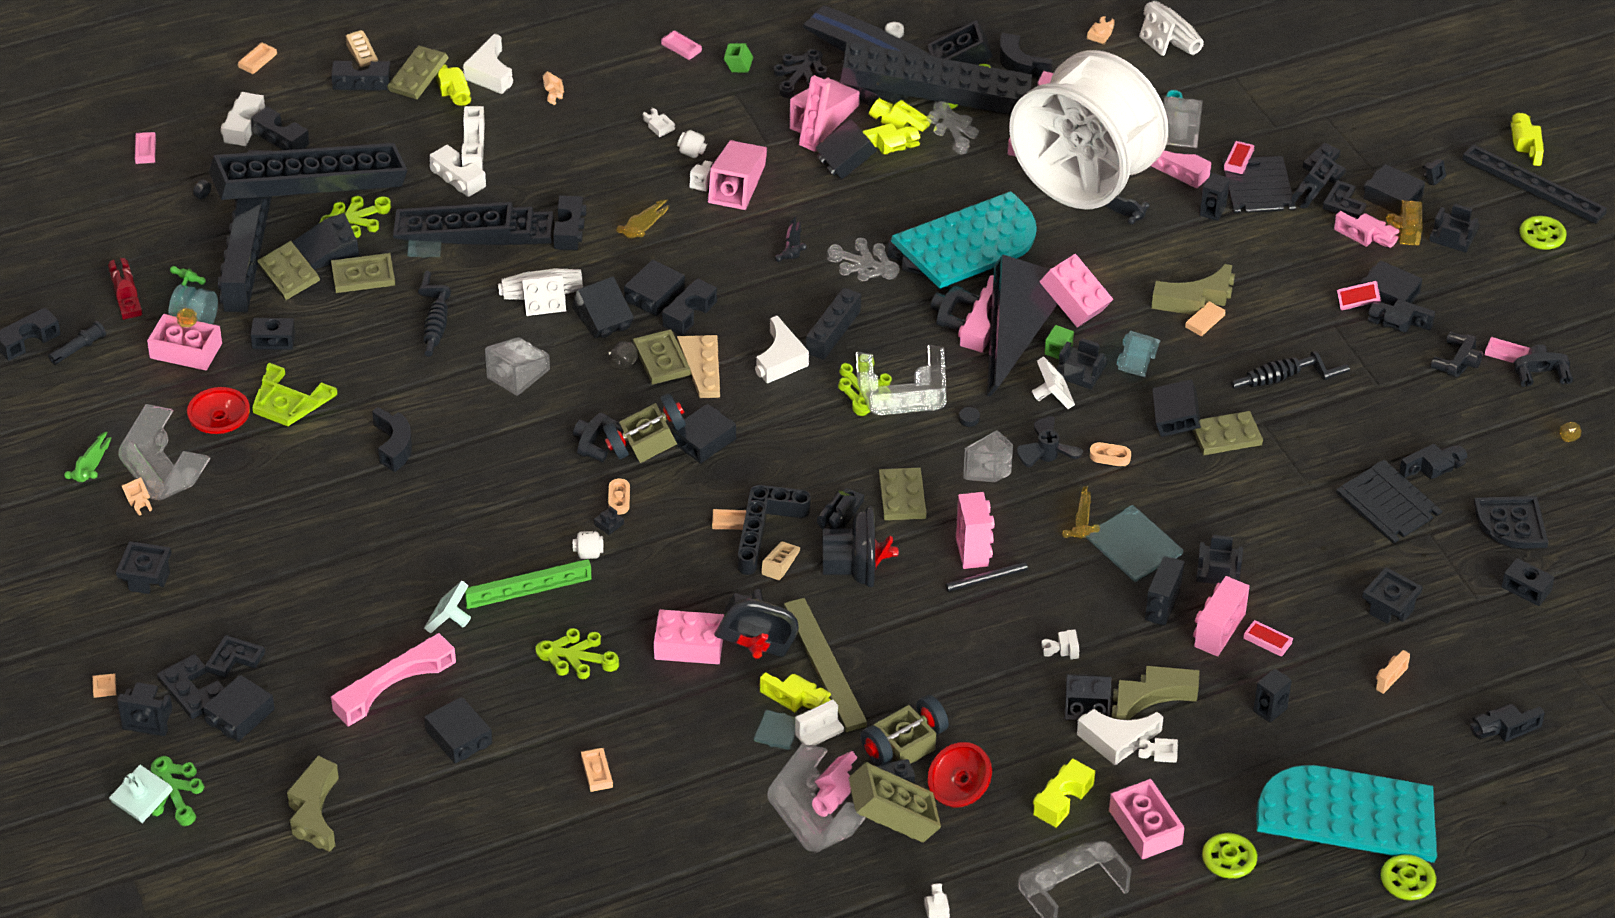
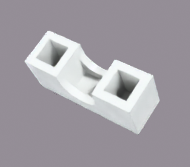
M242 92L239 98L235 100L232 111H229L226 122L221 126V134H223L225 143L246 146L252 135L251 117L265 108L262 95Z
M445 145L430 154V169L432 172L453 185L459 192L469 197L486 187L485 172L473 163L461 167L460 153L449 145Z

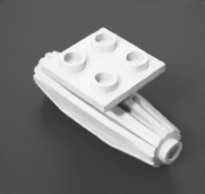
M1157 1L1149 2L1145 6L1144 15L1146 18L1139 37L1160 55H1165L1169 41L1192 55L1197 54L1201 50L1204 43L1202 38L1175 11Z
M549 269L524 272L501 279L502 283L498 284L499 295H503L504 299L525 300L526 316L566 311L565 294L576 292L578 289L583 288L581 270Z

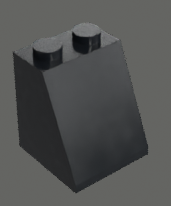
M614 277L578 289L572 303L573 310L595 339L599 337L606 338L617 330H627L634 319Z

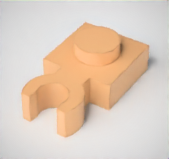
M1101 17L1100 24L1094 23L1087 33V39L1104 44L1111 35L1114 20L1105 22V17Z
M141 477L122 486L130 505H134L139 516L142 515L140 509L143 506H146L149 511L152 510V506L147 500L150 496Z

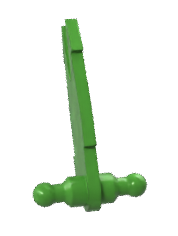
M176 266L170 268L172 274H178L180 278L184 279L169 314L171 316L176 311L188 281H196L201 285L206 283L204 277L197 276L190 268L188 270L184 268L179 269Z
M103 432L99 435L98 439L86 451L84 456L79 457L73 472H65L64 476L66 479L73 478L77 482H85L89 478H97L98 473L94 470L98 466L105 450L108 449L111 438H107L101 445L108 432Z

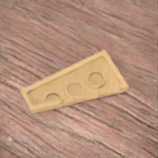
M717 335L677 336V342L691 369L693 383L699 398H720Z

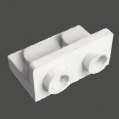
M834 700L795 717V735L806 748L813 747L844 732V727L838 721V705Z

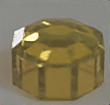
M184 308L177 314V323L181 327L190 328L197 322V313L193 309Z
M1575 422L1566 423L1560 429L1561 438L1566 442L1577 440L1582 432L1580 426Z

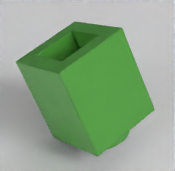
M728 44L724 60L731 72H749L753 56L747 45Z
M1055 325L1046 339L1045 355L1059 359V354L1067 341L1073 346L1074 331Z

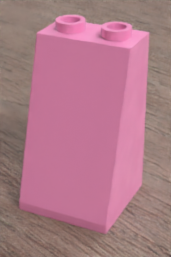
M830 78L824 79L831 83L820 142H823L859 106V91ZM809 88L790 99V129L799 133L802 130Z
M730 140L711 167L708 203L746 210L764 169L767 147Z

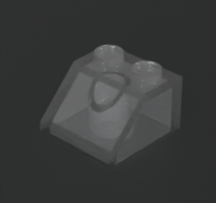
M996 430L965 448L963 478L985 482H997L1002 478H1006L1011 474L1013 444Z

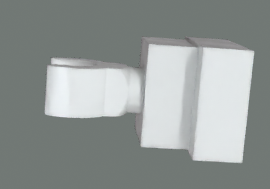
M704 161L703 166L695 165L690 173V188L707 191L710 182V167L713 162Z
M1076 630L1058 632V642L1049 639L1042 640L1044 656H1051L1060 651L1061 657L1070 656V660L1078 659L1079 643Z
M933 884L932 896L926 897L924 901L927 918H949L948 901L946 894L942 893V884Z

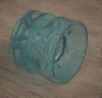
M179 285L172 294L169 304V315L213 325L217 313V295L214 291L196 290L195 287Z

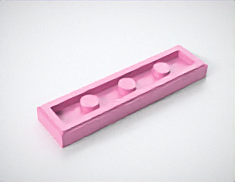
M815 75L810 80L799 141L800 146L814 152L817 151L815 147L820 143L831 83Z

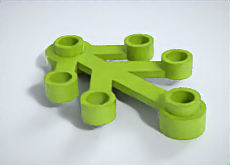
M355 196L351 199L352 203L347 211L344 203L337 202L334 204L331 214L323 216L320 222L326 218L345 213L349 223L366 226L368 231L376 232L379 229V222L376 219L369 220L362 217L377 212L379 214H387L391 209L390 199L378 197L375 200L374 206L357 211V209L363 207V198ZM353 225L351 228L355 237L358 238L361 236V228Z
M868 354L861 356L857 363V368L861 371L860 381L852 373L853 367L850 364H842L839 373L846 378L840 379L838 388L853 401V411L860 416H865L871 412L872 405L881 401H887L891 394L887 388H882L888 387L892 381L891 376L888 374H881L879 380L869 384V375L874 366V359ZM851 384L859 391V395L850 387ZM879 389L877 395L867 398L868 393Z
M575 628L569 629L566 633L567 636L554 642L542 641L536 646L537 656L543 661H550L556 668L558 675H566L569 672L568 663L563 660L560 661L558 656L565 657L580 679H586L590 676V667L582 664L579 660L601 663L602 668L608 672L615 671L619 667V657L614 652L609 651L604 655L584 652V650L590 647L600 645L601 636L597 632L589 633L587 640L567 649L561 647L580 640V633Z

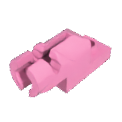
M1341 211L1336 215L1334 230L1366 247L1372 241H1375L1382 246L1390 248L1398 240V236L1395 234L1399 233V229L1391 225L1386 226V222L1379 221L1366 213L1358 219Z
M853 751L839 756L815 780L820 790L812 800V806L821 817H826L828 813L831 814L838 807V804L840 805L851 793L848 779L850 775L847 772L852 769L851 764L857 759Z

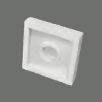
M1045 357L1037 360L1045 383L1032 390L1035 398L1041 401V399L1053 393L1068 409L1073 407L1075 404L1064 377Z

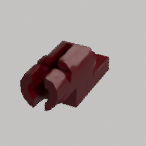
M120 258L124 276L122 279L119 270H116L114 260L109 262L108 267L116 300L124 320L142 316V309L128 261L125 258Z

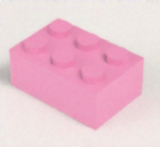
M1076 254L1050 269L1040 281L1041 285L1076 327L1081 326L1101 313L1113 300Z
M166 314L162 315L147 340L151 359L206 371L222 345L220 326Z
M984 492L958 495L956 541L963 569L988 567L989 558L992 557L990 543H993L991 529L994 528V518L989 516L990 502L985 500Z
M1225 576L1221 583H1217L1214 595L1207 598L1204 610L1199 611L1196 616L1195 623H1197V627L1193 634V637H1195L1194 647L1219 656L1246 614L1249 585Z
M659 610L654 639V658L657 660L720 664L723 639L715 637L714 633L724 614Z
M1151 779L1111 794L1109 811L1141 859L1182 845L1184 826Z

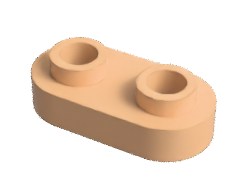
M1098 442L1090 447V458L1097 463L1126 466L1131 461V451L1125 446Z
M614 479L609 484L608 505L617 510L618 515L625 514L630 508V484L625 479Z

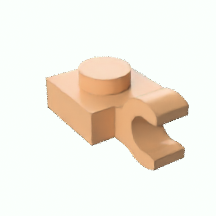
M547 71L543 75L544 87L549 92L547 100L555 105L556 97L561 99L563 96V84L561 79Z

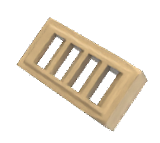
M362 30L346 35L347 47L360 67L371 65V61H378Z
M781 541L762 561V575L780 580L800 552V547Z

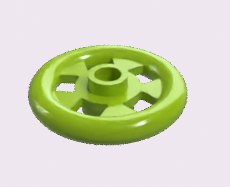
M1547 216L1530 217L1521 224L1519 230L1523 241L1537 249L1557 248L1566 239V229L1556 219ZM1527 230H1533V234H1528ZM1552 235H1555V236H1557L1558 238H1557V239H1552L1551 237H1552Z
M1222 833L1213 836L1206 842L1202 851L1203 861L1207 868L1214 874L1224 878L1245 876L1253 870L1257 862V852L1253 844L1238 834ZM1223 842H1228V843H1229V844H1227V845H1224L1222 848H1221V846H1220V843H1223ZM1242 846L1246 851L1241 853L1238 847ZM1211 853H1218V859L1212 858ZM1241 859L1246 861V864L1242 867L1238 865ZM1221 864L1231 866V869L1223 868Z
M1404 854L1394 856L1386 861L1381 870V881L1392 895L1405 900H1417L1426 897L1432 892L1436 884V875L1430 864L1422 858ZM1408 864L1415 865V866H1417V869L1414 868L1413 866H1407V865H1408ZM1395 866L1400 868L1397 874L1391 871ZM1420 875L1426 876L1427 882L1420 881ZM1397 880L1401 886H1395L1393 881ZM1417 886L1418 890L1416 891L1409 890V888Z

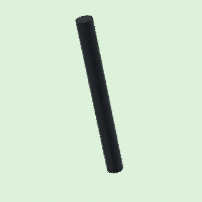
M1026 562L946 583L945 587L947 592L1022 572L1027 570L1028 567Z

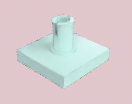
M460 581L443 596L424 629L432 633L449 617L462 628L465 627L471 616L459 609L457 604L469 585Z
M139 765L133 773L127 775L128 778L125 777L122 785L109 799L112 803L143 823L173 789L168 783Z

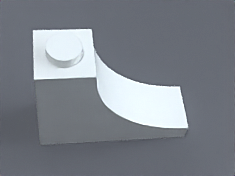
M494 34L464 64V76L468 81L502 94L507 88L511 87L513 78L512 70L497 59V56L502 51L501 36Z
M778 316L770 318V333L774 338V343L766 352L757 356V366H755L757 375L762 377L766 383L803 369L809 363V351Z
M1093 709L1088 714H1083L1079 718L1077 735L1116 765L1139 748V740L1149 741L1162 731L1163 716L1156 712L1138 720H1118L1107 717Z

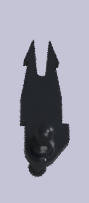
M1116 196L1105 206L1122 215L1131 216L1128 218V223L1132 225L1135 221L1145 217L1146 209L1150 205L1146 201L1139 205L1135 200H1127Z
M797 216L793 217L790 221L791 224L786 235V248L782 251V254L775 256V261L781 262L783 259L787 260L790 258L792 260L799 258L800 251H804L807 248L805 243L800 244L801 221L797 222L796 225Z

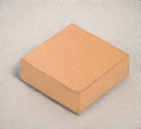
M115 674L93 676L94 698L116 695Z

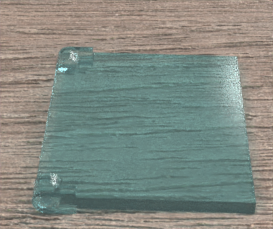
M1134 505L1124 509L1123 512L1088 532L1085 536L1134 582L1157 569L1163 556L1176 559L1183 553L1181 547Z

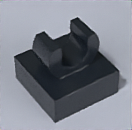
M1436 159L1432 163L1427 162L1422 166L1423 169H1426L1424 177L1428 179L1429 185L1435 186L1446 177L1444 161L1441 159Z
M610 506L594 519V525L610 535L624 525V518L618 515L617 510Z

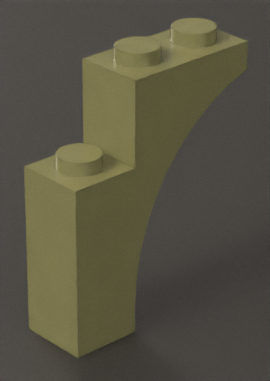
M1224 264L1213 275L1194 282L1168 283L1156 281L1152 309L1195 315L1208 302L1225 306L1227 298L1231 299L1232 287H1229V285H1233L1235 274L1232 273V265Z
M1146 666V675L1141 674V682L1119 680L1118 689H1114L1113 702H1117V706L1113 705L1112 718L1130 720L1141 710L1161 702L1175 700L1197 701L1199 670Z
M318 756L287 792L289 807L296 811L290 822L292 834L301 840L304 839L315 847L323 848L330 852L335 846L334 833L324 821L322 807L329 790L339 777L337 764Z

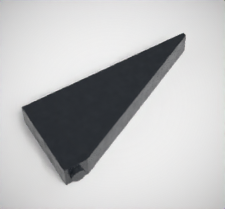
M1002 255L994 265L987 396L990 397L1003 382L1057 305L1056 301L1040 283L1041 279L1050 269L1007 255Z

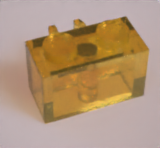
M1402 201L1400 216L1395 214L1387 215V226L1391 225L1400 230V244H1420L1422 202Z

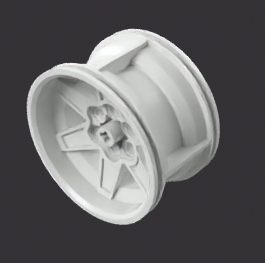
M1089 50L1069 57L1055 70L1050 83L1031 89L1016 103L1010 118V138L1021 167L1034 184L1044 193L1070 207L1094 209L1104 206L1113 200L1124 189L1129 175L1144 171L1161 156L1167 143L1168 121L1159 95L1148 79L1137 68L1116 55L1103 51Z

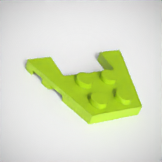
M268 363L266 374L262 379V386L258 390L252 408L254 414L290 426L337 395V388L321 382L310 396L278 384L285 375V368Z

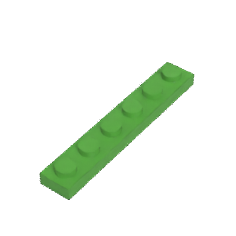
M589 559L472 586L464 592L465 604L467 609L588 581L591 580V564Z

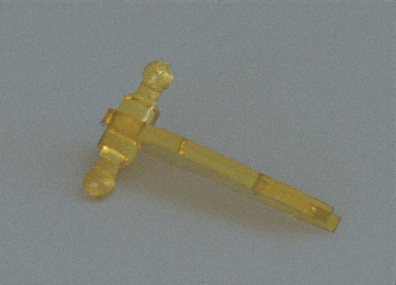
M667 199L657 201V204L642 211L639 215H633L629 218L627 226L619 225L617 231L619 233L623 232L627 238L644 237V231L651 227L670 207L667 205L656 212Z
M1088 486L1083 487L1078 513H1076V527H1073L1072 530H1064L1062 532L1064 538L1073 536L1082 539L1090 535L1091 532L1097 533L1100 531L1099 525H1088L1091 504L1090 492H1087Z

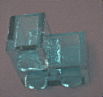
M1130 331L1123 340L1125 348L1123 354H1119L1117 360L1118 369L1145 377L1150 358L1155 359L1160 339Z

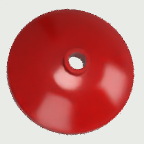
M216 387L200 392L190 401L187 408L190 423L196 429L210 434H223L237 429L247 420L250 413V406L246 396L235 389L227 387Z
M961 742L946 747L935 757L928 772L930 791L933 792L934 797L940 803L949 807H963L975 802L984 794L991 781L992 766L990 759L979 746L972 743Z

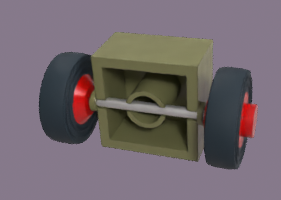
M670 393L661 397L664 413L660 412L655 403L620 421L619 423L624 431L623 435L616 429L613 423L605 425L603 428L608 437L605 441L610 451L614 449L619 459L627 457L629 454L626 449V441L628 440L639 462L642 463L677 445L666 420L668 419V421L672 422L677 430L685 427L686 423L681 415L684 411L680 403H675Z
M926 695L920 698L916 703L917 713L908 705L861 732L863 748L876 765L909 759L911 764L935 750L936 735L944 732L948 728L949 723L943 706L934 696Z

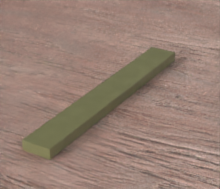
M805 598L784 603V609L792 612L798 620L799 630L797 635L824 689L831 693L829 699L834 700L838 705V717L845 731L849 732L867 727V720Z

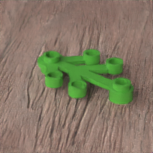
M167 756L155 759L151 765V771L172 787L173 790L169 794L177 809L175 814L177 821L182 826L192 824L195 821L196 815L191 807L185 805L178 789L199 794L203 791L204 784L198 778L191 781L172 778L171 773L183 774L186 778H191L197 772L195 766L190 762L184 765L173 764L172 760ZM168 796L151 813L153 816H159L163 813V806Z

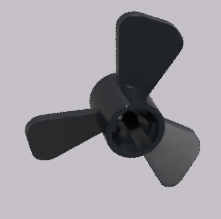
M1048 416L1034 423V430L1039 436L1038 442L1018 446L1017 456L1026 467H1032L1039 459L1046 462L1054 461L1058 457V452L1072 459H1079L1083 455V450L1078 447L1059 444V434L1053 430L1055 418Z

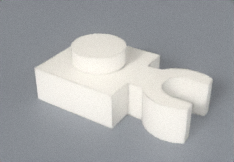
M651 109V115H648L646 112L643 113L644 121L648 123V127L659 137L675 130V124L664 114L659 116L656 109Z
M1155 738V743H1151L1148 740H1139V748H1144L1139 749L1140 758L1154 756V761L1177 763V740Z

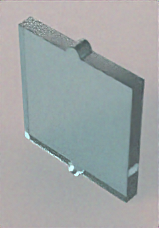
M409 240L408 257H440L441 241Z
M766 710L754 741L767 744L770 747L775 746L789 750L795 737V717L788 716L785 713L780 714Z

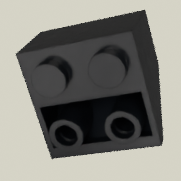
M1066 673L1065 719L1079 720L1083 714H1088L1093 709L1110 717L1111 676Z

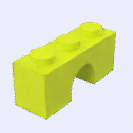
M1074 759L1067 765H1063L1057 777L1051 779L1046 789L1042 793H1038L1034 798V815L1057 827L1069 814L1070 799L1064 795L1070 794L1082 799L1094 786L1095 771Z

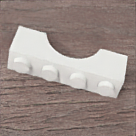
M484 106L464 107L462 167L473 163L483 170Z

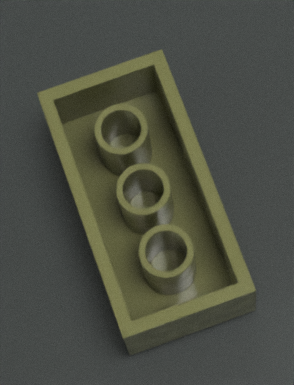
M867 762L848 778L854 808L860 816L867 817L876 823L885 825L894 831L901 832L921 842L927 840L941 828L933 792Z

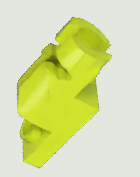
M446 64L443 65L435 75L441 95H450L456 105H467L470 103L471 98L463 72L459 68L447 69Z
M879 98L869 112V115L875 119L881 116L882 124L892 123L897 130L907 127L910 123L912 127H916L917 130L923 132L932 122L930 118L902 100L893 107V104Z
M1524 113L1514 114L1511 127L1516 150L1529 153V157L1533 160V165L1541 166L1544 152L1541 126H1532L1529 116Z
M890 123L862 131L873 145L879 148L883 155L898 150H906V147L912 148L920 145L919 141H917V139H920V134L916 127H905L897 130Z
M766 672L760 677V692L793 712H796L802 705L812 710L831 701L829 699L831 696L830 692L823 688L816 689V684L796 674L790 675L784 682Z

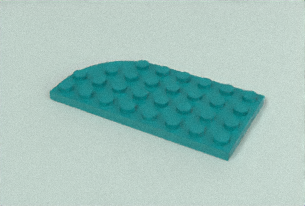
M1010 191L892 235L891 242L939 288H943L994 268L995 263L1002 255L1016 259L1029 251L1034 242L1036 221L1029 208Z
M1306 765L1289 768L1275 775L1266 784L1258 800L1256 813L1258 832L1394 856L1414 855L1429 862H1435L1437 858L1433 786L1323 766Z

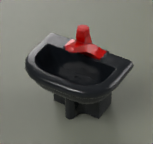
M868 506L866 510L856 513L853 518L852 529H823V575H853L855 581L866 584L868 587H873L875 571L881 560L898 556V547L890 546L893 542L892 536L889 535L882 543L876 541L875 515L872 506Z
M755 589L749 596L733 594L725 608L726 613L714 635L719 639L749 648L755 658H760L762 652L784 657L797 636L799 625L797 618L792 612L778 605L764 602L761 590Z

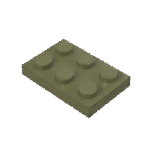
M418 45L387 86L389 91L418 99L448 60L447 54Z
M291 241L257 260L261 269L286 300L320 281L318 274Z
M390 253L331 261L336 293L395 286Z
M672 330L633 339L634 348L652 385L691 375V369Z
M1250 411L1200 419L1201 428L1192 430L1203 455L1260 446L1263 443V438Z
M921 468L879 469L884 520L926 519Z

